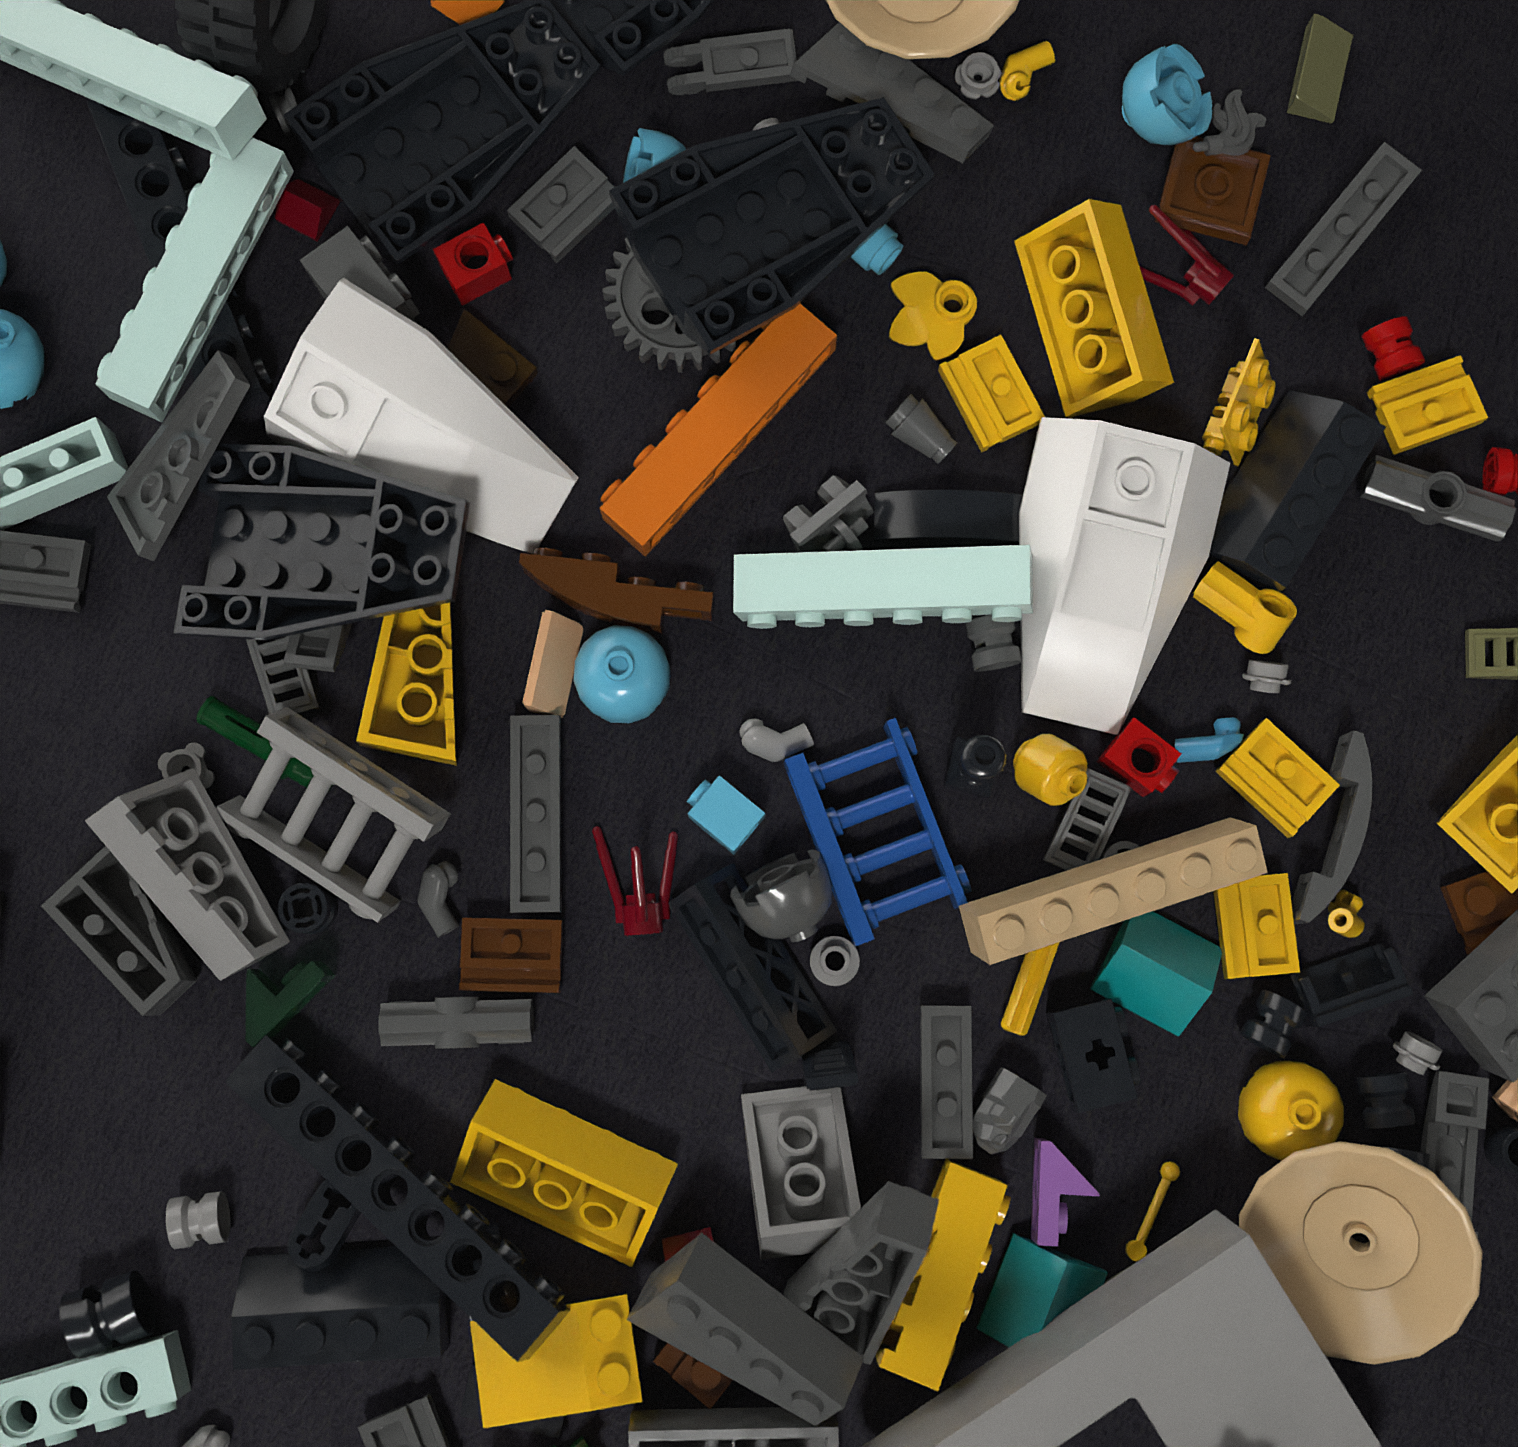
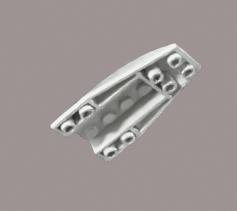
M345 278L339 280L301 335L264 415L267 437L280 445L295 446L465 499L470 502L466 531L532 554L534 549L540 546L579 478L429 331Z
M1047 417L1040 419L1019 509V545H1030L1033 571V613L1022 614V620H1020L1022 713L1118 735L1209 557L1230 462L1195 443L1100 420Z

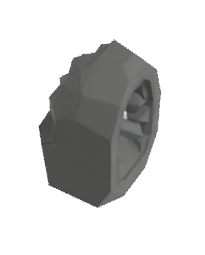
M1000 1067L973 1110V1133L978 1146L990 1154L1008 1150L1023 1135L1047 1095L1019 1076Z

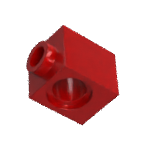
M484 223L433 249L440 268L462 306L512 279L507 266V262L513 260L512 255L501 235L497 234L491 237ZM474 256H485L488 258L486 264L481 268L470 269L466 267L467 262Z
M1134 717L1122 727L1118 735L1115 736L1096 762L1131 787L1140 796L1144 797L1152 793L1154 789L1162 793L1170 785L1179 772L1173 765L1182 753ZM1134 749H1144L1152 756L1153 768L1150 773H1142L1133 766L1131 756Z

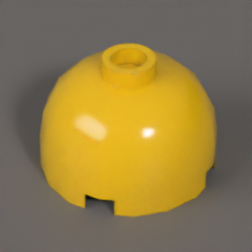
M1279 1060L1260 1067L1249 1080L1247 1086L1243 1087L1239 1096L1238 1117L1245 1136L1260 1151L1282 1161L1295 1151L1336 1142L1343 1127L1344 1105L1337 1087L1322 1071L1304 1062Z

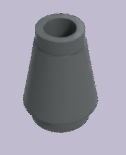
M912 394L900 404L885 422L893 430L892 436L925 456L932 458L937 464L957 444L925 400L922 398L918 401Z

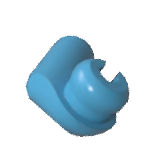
M1220 718L1214 722L1215 735L1175 739V749L1182 753L1177 759V763L1215 760L1238 748L1244 734H1240V721L1237 718Z

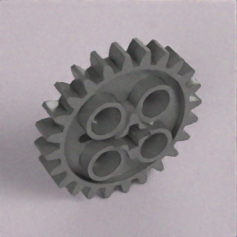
M626 238L625 244L629 254L613 253L614 263L619 269H606V280L614 286L603 288L604 300L613 302L605 307L607 319H618L612 325L614 336L627 334L623 342L627 352L637 346H641L639 357L642 363L646 362L653 354L656 355L659 370H663L669 359L675 360L678 372L683 371L685 361L692 359L697 370H702V356L707 354L714 362L719 363V350L710 355L686 335L676 333L675 319L635 258ZM654 310H661L669 315L665 322L658 325L649 324L644 320L646 315ZM734 341L724 348L734 352L736 350V342Z

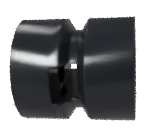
M137 1270L105 1280L102 1290L96 1285H90L64 1294L60 1300L59 1311L63 1334L72 1353L79 1359L110 1350L114 1339L121 1344H127L152 1335L156 1329V1313L153 1298L148 1284Z

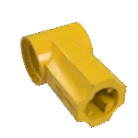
M1219 561L1211 567L1206 576L1201 580L1193 595V598L1235 627V636L1244 647L1260 654H1267L1274 649L1297 614L1296 606L1286 595L1273 589L1259 590Z

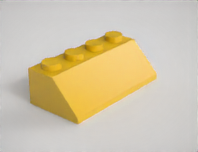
M1088 199L1014 241L1065 417H1074L1133 402L1174 383L1121 205Z
M495 1079L470 1122L450 1183L632 1267L678 1163L662 1157L657 1152L647 1150L621 1138L609 1130L602 1129L580 1119L564 1109L539 1100L519 1088L511 1087Z

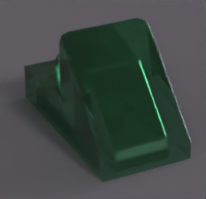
M302 961L284 976L281 983L285 988L281 991L261 970L249 968L246 976V1041L253 1048L265 1035L275 1037L336 975L322 961H311L308 965Z

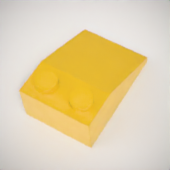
M1518 735L1501 750L1437 822L1451 838L1511 894L1518 888Z
M627 1294L566 1305L570 1309L569 1313L532 1357L520 1362H516L476 1322L470 1321L483 1428L642 1402L631 1322L627 1320L630 1314Z

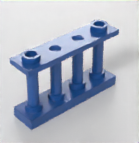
M896 718L886 721L883 729L887 739L820 765H817L816 761L807 764L804 753L784 760L785 770L816 851L820 852L827 868L834 898L854 947L875 939L872 929L879 927V921L948 895L953 908L956 909L959 905L968 903L965 894L971 892V886L962 865L953 866L911 756L917 754V749L908 727L900 729ZM895 757L905 785L837 811L833 807L825 810L818 792L826 789L825 783ZM913 803L923 831L855 857L851 853L842 855L836 837L843 835L842 829ZM931 849L941 877L870 903L869 899L860 902L853 884L861 881L860 875Z

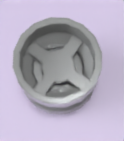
M223 1191L206 1193L200 1201L192 1200L188 1196L169 1199L166 1208V1230L168 1240L173 1249L191 1247L196 1241L202 1240V1238L209 1244L228 1241L231 1219L228 1200Z

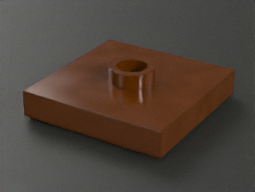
M1198 136L1186 142L1175 144L1159 208L1181 229L1247 245L1251 238L1271 155L1249 150L1240 156L1223 153L1206 156L1204 151L1195 152L1192 148L1194 143L1203 142L1204 138Z

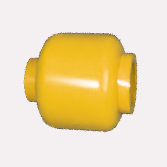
M1040 734L1025 741L1015 754L1013 767L1018 786L1050 806H1058L1070 801L1072 798L1077 797L1086 786L1087 760L1084 753L1053 734Z

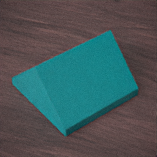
M1151 911L1124 920L1089 989L1106 999H1112V1002L1171 1034L1180 1036L1213 991L1222 951L1219 946Z
M1013 1232L976 1328L1003 1345L1011 1347L1024 1337L1042 1331L1058 1314L1102 1286L1108 1272L1050 1247L1037 1245L1032 1240Z

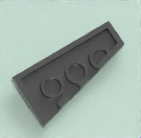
M219 350L107 496L137 555L151 561L156 559L250 387V383L234 358Z

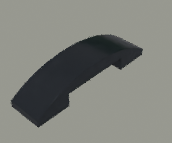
M907 490L875 493L873 542L921 544L922 540L1019 545V509L1023 494L975 490Z

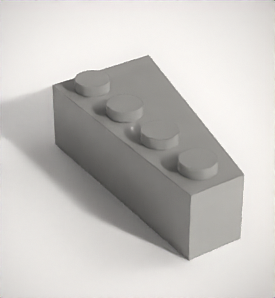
M194 768L120 795L85 820L220 981L253 965L290 942Z

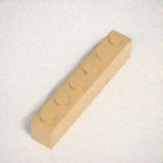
M1230 817L959 905L971 953L992 965L1266 874L1268 871L1257 826Z

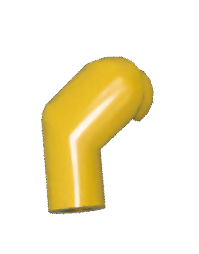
M1048 41L1014 53L1006 59L999 83L1000 90L1007 99L1018 100L1026 96L1031 87L1029 83L1033 71L1055 62L1054 52Z
M1344 889L1337 893L1335 902H1330L1328 907V924L1333 931L1347 938H1354L1362 933L1365 923L1361 917L1357 916L1358 911L1363 906L1362 898Z

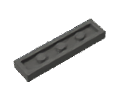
M1384 142L1265 288L1299 315L1303 316L1422 170Z
M560 715L510 716V913H562Z

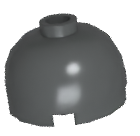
M807 850L810 859L798 861L795 853L774 860L745 877L749 887L746 891L740 893L736 886L731 890L730 897L739 915L748 927L763 937L771 939L789 937L791 942L802 941L812 936L818 930L816 923L823 919L832 903V883L819 851Z

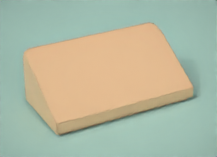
M550 610L542 612L523 704L529 712L542 715H560V717H563L566 712L574 675V662L579 652L583 626Z

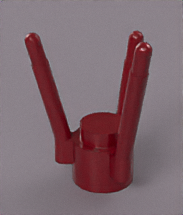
M1151 205L1149 208L1150 214L1196 262L1183 276L1190 283L1187 287L1140 266L1143 280L1181 296L1192 306L1199 298L1209 305L1234 274L1217 261L1191 231L1179 228L1158 206Z
M599 826L593 827L592 833L615 906L616 923H623L624 936L662 933V920L670 919L668 903L677 853L678 834L674 831L669 833L658 902H656L655 893L645 894L641 850L638 846L631 848L634 895H626L625 905L602 829Z

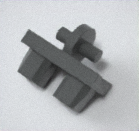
M833 475L821 485L817 492L820 500L825 504L821 510L813 515L802 504L796 505L783 516V521L790 533L797 553L841 551L843 548L846 551L863 550V547L857 537L869 528L864 520L873 514L874 511L866 498L867 490L857 480L849 485L838 476Z

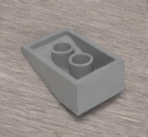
M805 1086L741 1094L761 1260L816 1253L861 1209L841 1087L810 1091Z

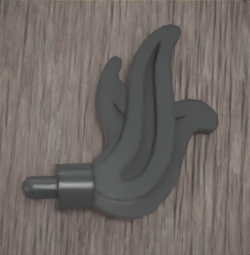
M1234 90L1227 96L1223 111L1220 109L1221 105L1219 103H1216L1213 108L1212 122L1220 131V134L1205 136L1203 142L1194 143L1192 148L1195 152L1204 151L1206 156L1222 153L1235 156L1245 154L1253 145L1255 129L1257 127H1264L1266 118L1258 113L1247 114L1241 103L1242 91Z

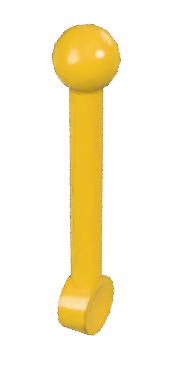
M1169 1161L1161 1166L1160 1174L1162 1179L1136 1239L1129 1241L1126 1245V1254L1133 1261H1139L1146 1256L1147 1248L1144 1245L1171 1181H1175L1180 1175V1168L1174 1162Z

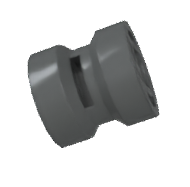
M987 615L965 623L967 637L974 642L976 651L971 656L974 671L998 670L1022 662L1020 648L1012 642V633L1016 629L1014 622L993 621L992 615Z

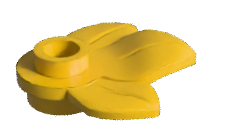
M928 272L905 274L891 282L892 291L905 305L893 320L889 331L891 340L905 346H919L927 343L930 355L935 361L955 353L964 340V325L971 321L976 312L977 298L974 291L961 281L950 280L941 282L937 277ZM948 300H956L960 303L961 309L957 312H950L945 308L944 303Z

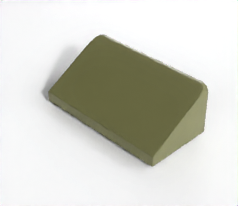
M1314 14L1305 29L1287 113L1333 123L1353 35L1324 16Z

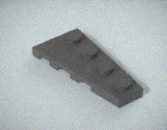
M840 22L794 63L790 77L804 84L809 78L827 87L826 95L844 103L846 97L857 103L884 97L901 124L909 129L908 134L911 138L961 163H964L989 137L994 127L987 119L910 60L865 45Z

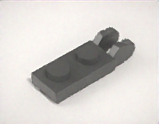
M792 29L701 39L700 43L671 47L663 53L666 66L668 65L673 68L693 66L702 61V72L675 75L668 79V92L677 96L697 94L706 89V92L798 81L790 77L793 65L797 61Z

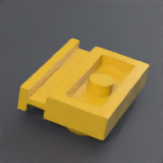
M1002 335L960 354L949 362L945 361L939 365L938 371L981 453L999 442L1002 443L1039 425L1040 419L1045 417Z
M1461 355L1372 386L1367 392L1369 399H1373L1377 408L1375 413L1380 424L1386 427L1384 434L1394 455L1482 424L1488 418L1470 375H1466L1461 365L1463 363Z
M1267 718L1262 720L1242 741L1241 745L1215 771L1287 838L1293 837L1305 821H1308L1340 786L1338 782Z
M1288 873L1261 875L1213 891L1224 979L1300 972Z

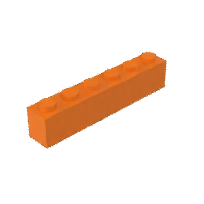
M802 304L762 326L761 328L764 331L753 343L748 340L744 341L729 360L732 364L731 367L720 378L717 375H713L708 379L698 392L697 397L700 400L689 412L684 409L679 411L665 429L668 435L656 447L652 444L648 445L635 459L633 466L636 469L624 482L620 479L614 481L602 495L601 502L604 504L600 507V512L603 520L645 557L835 351L837 334Z

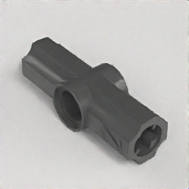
M1375 455L1370 460L1359 488L1360 497L1408 512L1416 521L1422 524L1434 525L1441 523L1496 542L1504 539L1516 511L1514 506L1515 500L1464 484L1460 477L1452 472L1442 471L1433 474ZM1429 489L1436 490L1443 496L1445 501L1444 508L1436 506L1431 501Z
M480 997L435 998V1002L398 1001L381 1003L379 1036L381 1046L435 1045V1049L474 1048L480 1047V1043L517 1044L533 1042V999L480 1000Z

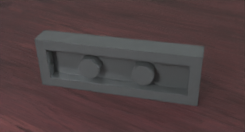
M920 1006L922 1159H973L971 1006Z

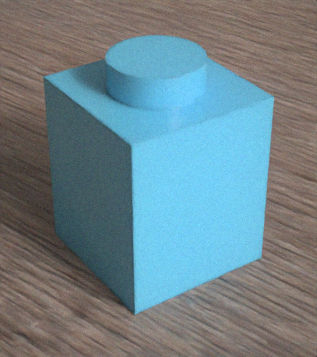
M718 776L712 784L705 779L687 801L693 807L688 812V817L733 855L765 818V812L721 776Z

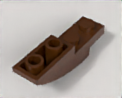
M535 548L533 554L520 553L519 563L524 573L540 587L563 603L607 623L619 626H633L644 632L662 635L664 616L712 621L713 592H704L705 586L701 584L678 582L676 583V588L656 587L657 581L643 577H629L627 583H620L621 572L618 563H611V557L598 553H583L581 559L564 558L561 551L550 548Z

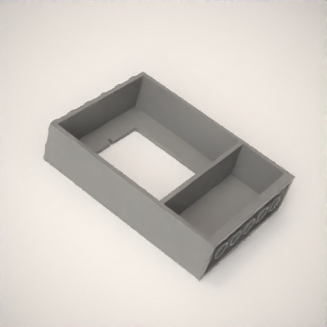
M1215 1209L1058 1314L1042 1331L1024 1337L861 1447H1058L1130 1398L1137 1399L1166 1447L1382 1446L1250 1235Z

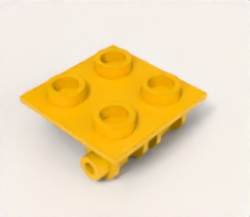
M1254 338L1245 362L1239 361L1236 367L1230 368L1221 390L1222 393L1218 397V402L1223 406L1214 407L1212 413L1215 417L1211 416L1202 437L1205 442L1204 449L1215 455H1221L1223 449L1228 450L1236 466H1239L1244 451L1249 452L1252 450L1258 434V424L1256 421L1261 409H1267L1270 406L1275 392V381L1272 380L1268 369L1269 361L1265 359L1259 339Z

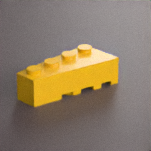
M451 602L384 616L356 740L360 746L457 766Z
M945 1159L931 1197L939 1199L928 1251L875 1355L879 1367L939 1391L944 1373L950 1364L955 1350V1340L961 1322L966 1320L974 1299L972 1290L978 1272L981 1274L984 1272L992 1252V1244L988 1242L994 1225L1002 1224L1009 1208L1011 1197L1005 1195L1008 1185L1004 1182L952 1160Z

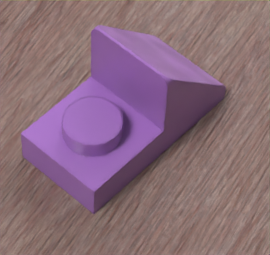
M1034 1138L1031 1240L1040 1246H1058V1234L1066 1233L1068 1222L1067 1204L1060 1202V1194L1100 1196V1194L1051 1141L1045 1138Z

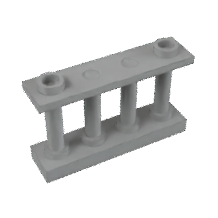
M285 707L265 716L257 733L270 741V746L273 748L246 799L239 795L217 806L216 810L221 819L227 823V827L231 832L240 837L255 841L349 903L350 909L355 914L366 919H373L378 923L396 910L401 902L386 892L385 889L413 840L420 839L425 842L441 831L451 813L290 708ZM290 758H296L312 768L311 772L314 776L288 824L285 825L263 811V808ZM331 785H338L353 795L352 798L355 803L331 847L326 852L303 836ZM379 812L394 822L396 831L369 879H367L344 863L371 814Z

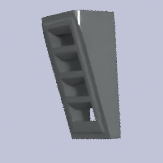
M289 636L263 643V640L246 639L269 714L285 707L290 708L299 715L321 709L310 669L286 667L284 659L272 663L268 661L267 656L286 651ZM294 669L297 670V677L274 683L273 675ZM302 687L304 696L279 703L277 694Z
M1087 768L1086 786L1077 797L1068 801L1043 860L1066 871L1098 861L1121 814L1131 787ZM1089 787L1112 797L1110 804L1107 805L1087 796L1086 793ZM1080 806L1103 815L1102 823L1100 824L1078 814ZM1073 824L1096 834L1094 841H1088L1068 832L1071 825ZM1063 842L1088 852L1086 860L1083 861L1061 851Z

